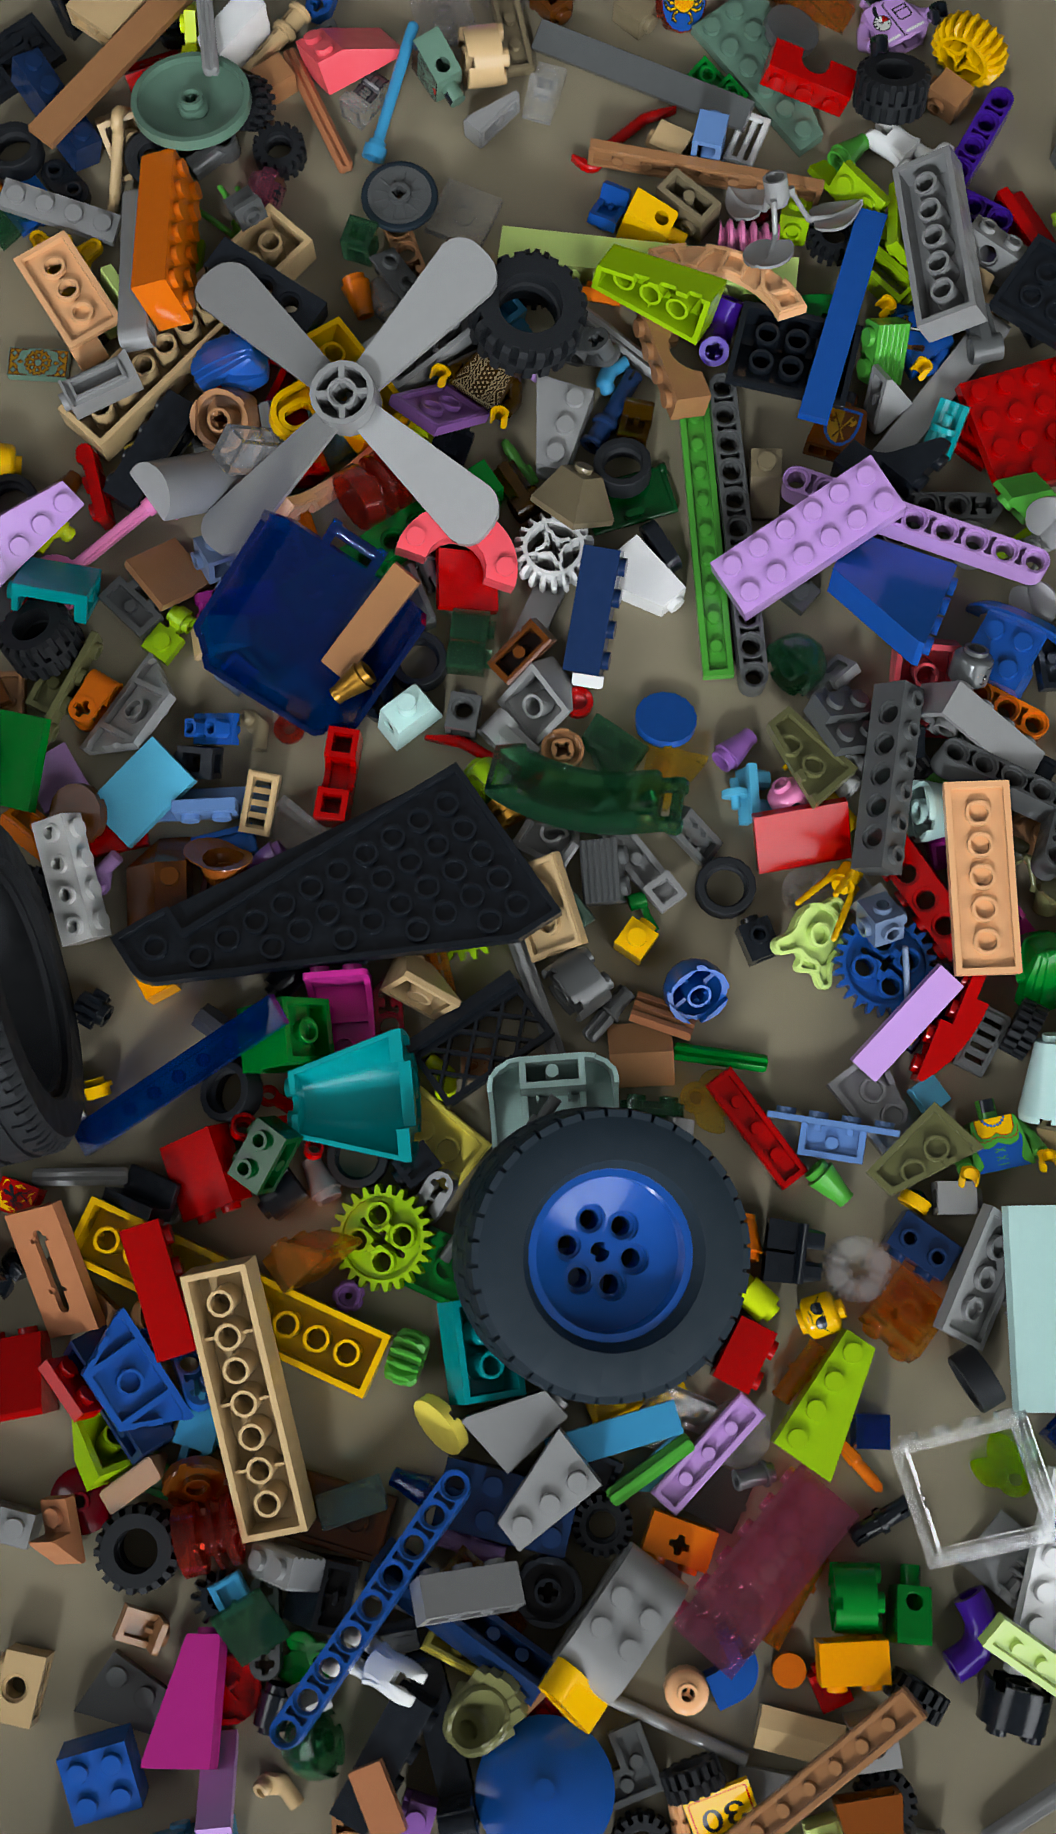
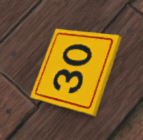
M747 1776L726 1783L724 1788H720V1791L717 1793H711V1796L707 1798L702 1797L700 1801H691L689 1804L683 1805L693 1834H723L757 1806Z

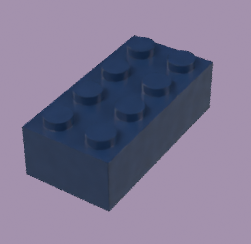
M449 1454L444 1473L452 1469L464 1472L470 1479L472 1491L448 1527V1530L514 1546L499 1526L498 1520L528 1473L512 1469L507 1474L501 1466ZM459 1477L451 1478L446 1485L447 1493L451 1496L460 1495L465 1488L464 1480ZM439 1506L435 1508L432 1526L440 1525L444 1520V1511ZM576 1507L523 1549L564 1559Z

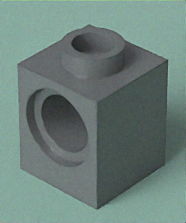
M460 689L459 692L451 691L444 725L445 734L460 735L467 739L476 740L483 707L482 696L469 689ZM463 707L473 711L467 718L457 716L456 712Z

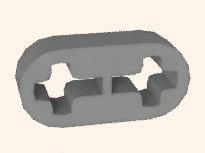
M440 1169L430 1174L417 1194L419 1197L416 1204L417 1208L425 1206L430 1201L433 1202L428 1211L432 1216L429 1215L426 1218H433L434 1221L427 1225V1227L436 1223L441 1218L457 1192L458 1179L451 1170ZM445 1178L447 1180L445 1186L449 1189L441 1191L438 1195L435 1194L439 1187V1183L436 1180Z

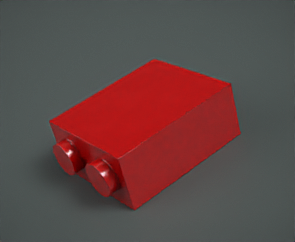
M228 1123L206 1126L159 1148L169 1179L181 1184L177 1205L183 1223L197 1220L198 1225L211 1222L217 1219V1212L222 1211L223 1214L236 1211L242 1208L240 1202L252 1197L250 1190L227 1174L233 1163L232 1157L237 1151Z

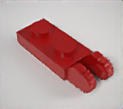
M84 442L76 447L75 457L77 463L83 466L86 476L82 477V483L86 493L90 494L92 501L91 504H88L89 512L93 521H98L107 531L116 525L111 500L103 492L106 480L99 455L93 450L91 445Z

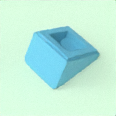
M932 1075L923 1082H918L906 1091L922 1114L934 1102L942 1107L951 1100V1097L935 1075Z

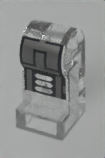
M378 71L363 77L361 83H358L350 93L346 91L339 98L342 117L362 131L382 108L390 80Z

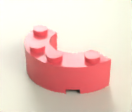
M424 512L405 528L397 542L394 554L424 564L429 554L438 547L456 543L451 541L427 512ZM496 522L493 529L479 544L466 548L473 551L481 562L484 572L482 584L512 594L518 575L517 555L509 535Z

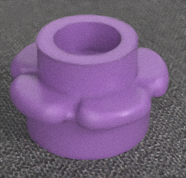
M343 1280L339 1286L334 1288L332 1298L336 1302L338 1309L344 1312L349 1310L356 1311L363 1305L364 1288L358 1287V1283L356 1284L353 1280ZM347 1293L352 1294L351 1299L346 1298Z

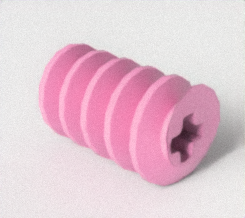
M731 218L728 219L725 227H722L720 220L717 245L744 251L754 241L772 239V232H770L768 222H764L760 231H758L756 221H752L749 228L746 229L744 220L739 221L736 228H734ZM778 224V240L780 236V224Z

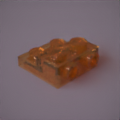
M901 1265L896 1269L882 1290L872 1298L858 1317V1320L863 1324L862 1330L868 1337L875 1340L881 1339L889 1346L887 1351L893 1359L899 1362L906 1361L909 1364L921 1356L939 1331L933 1327V1323L943 1299L905 1266Z

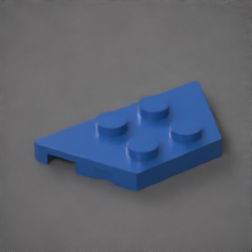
M121 1307L118 1309L81 1372L82 1377L116 1429L122 1432L134 1430L138 1427H151L167 1422L192 1419L194 1417L193 1413L162 1365L157 1363L154 1353L125 1308Z

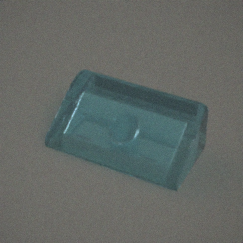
M380 1474L315 1495L323 1531L389 1508Z

